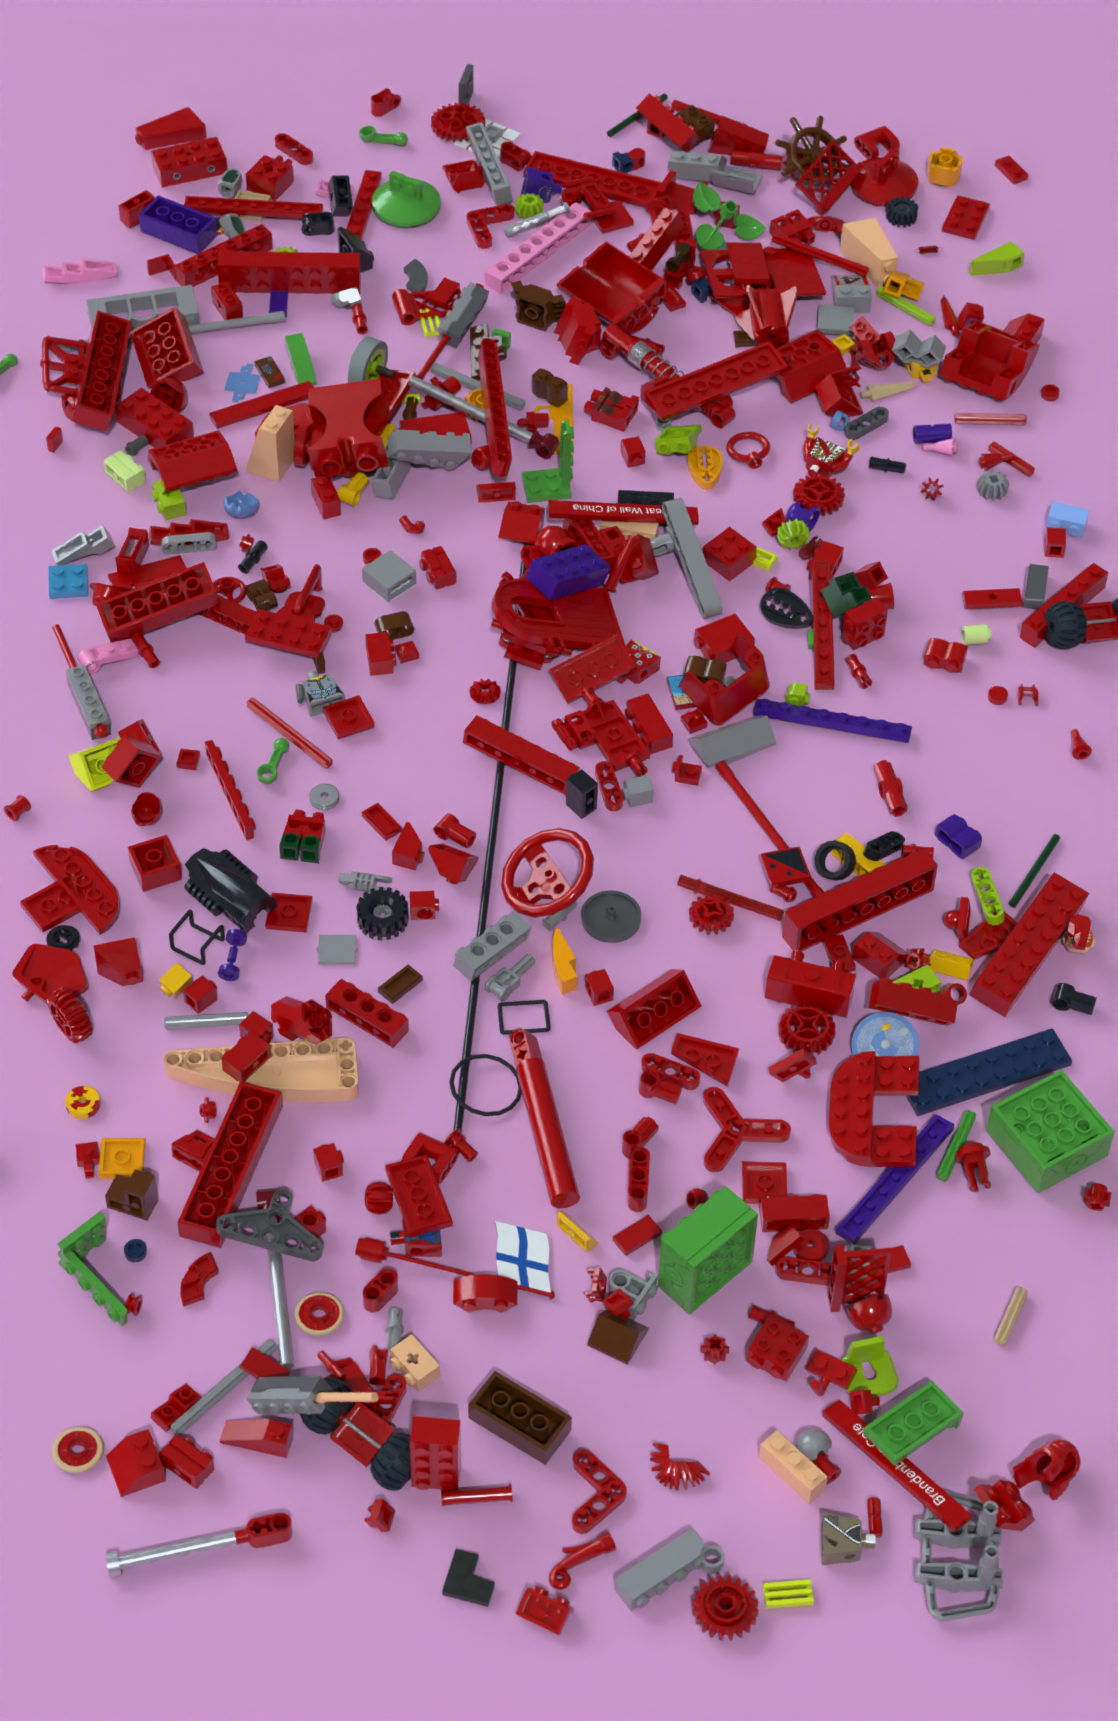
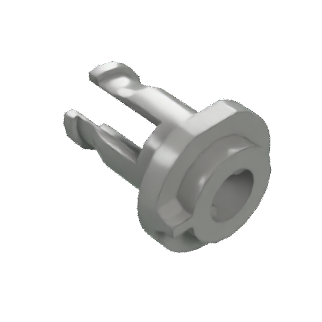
M668 526L666 527V534L650 540L655 557L671 551L678 555Z

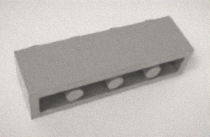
M387 451L389 467L378 468L372 479V484L376 497L393 499L413 462L389 458V452Z

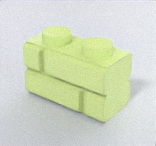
M120 450L114 453L113 456L111 455L104 459L105 472L127 492L134 490L136 486L139 487L144 484L145 470L142 465H137L130 455H126Z

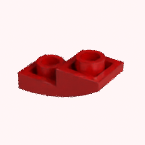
M186 1383L171 1393L166 1403L151 1412L150 1418L167 1432L171 1429L170 1426L202 1397Z

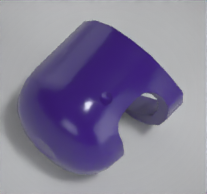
M796 502L787 511L786 523L789 520L794 521L796 518L798 521L803 520L810 533L820 517L821 509L813 506L811 509L805 510L803 503Z

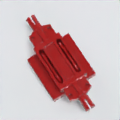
M493 618L491 626L501 630L499 644L506 648L505 658L541 670L543 663H551L558 655L546 653V645L530 643L514 636L498 620ZM565 647L562 653L571 656L573 648Z

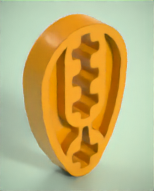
M708 445L695 447L692 452L688 453L687 458L688 471L695 483L702 489H712L718 482L722 472L721 452ZM703 454L706 455L707 468L703 466Z

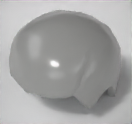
M810 1429L801 1433L796 1440V1448L809 1460H816L820 1451H824L827 1454L828 1449L832 1447V1441L828 1434L817 1429Z

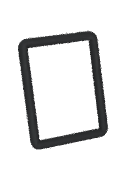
M546 1000L498 1003L500 1033L508 1035L514 1031H504L502 1006L544 1004L546 1028L524 1030L529 1033L550 1031L548 1002Z

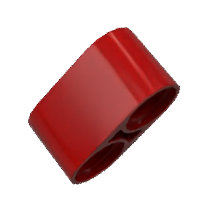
M383 1269L364 1287L362 1294L363 1306L366 1311L378 1312L397 1294L399 1289L398 1275L395 1270Z

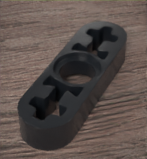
M890 831L868 842L863 854L872 861H879L901 850L905 838L898 832Z

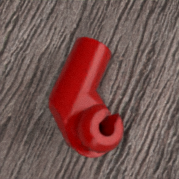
M402 516L399 519V522L407 532L421 534L424 531L425 523L422 521H417L413 524L407 516Z

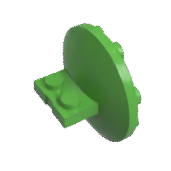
M392 171L389 174V181L379 186L372 197L374 213L382 222L395 225L397 228L428 224L438 214L441 207L440 194L434 186L423 180L407 177L396 171Z

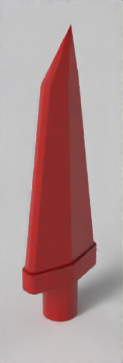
M943 295L940 303L944 326L946 329L951 330L953 336H958L959 330H961L959 329V321L945 295Z

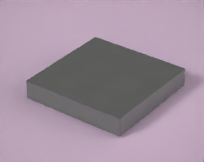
M473 64L466 65L459 82V105L463 102L465 106L469 103L474 92Z

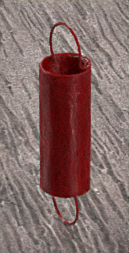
M919 247L918 253H935L939 247Z

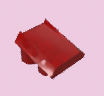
M473 159L443 165L442 167L452 188L458 194L462 190L476 187L482 188L485 183L482 167L478 166L477 161Z

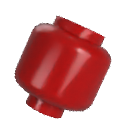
M489 445L473 450L471 461L480 471L491 469Z

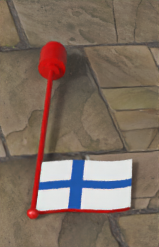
M494 1221L498 1237L496 1252L498 1275L518 1281L519 1290L550 1297V1300L554 1299L555 1293L550 1289L548 1276L549 1242L546 1233ZM365 1237V1239L359 1238L356 1246V1256H360V1259L379 1264L383 1260H387L388 1257L464 1276L477 1275L389 1252L390 1248L386 1247L387 1242Z

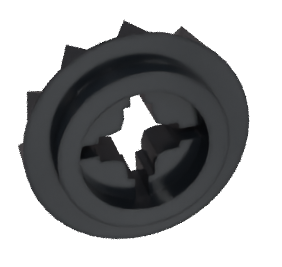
M60 925L49 931L46 942L48 946L72 951L73 948H78L80 935L74 927ZM60 936L67 940V943L60 941Z

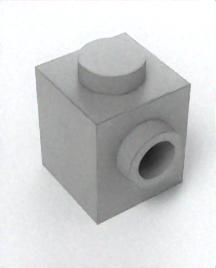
M648 775L625 780L622 795L630 807L653 803L654 789Z

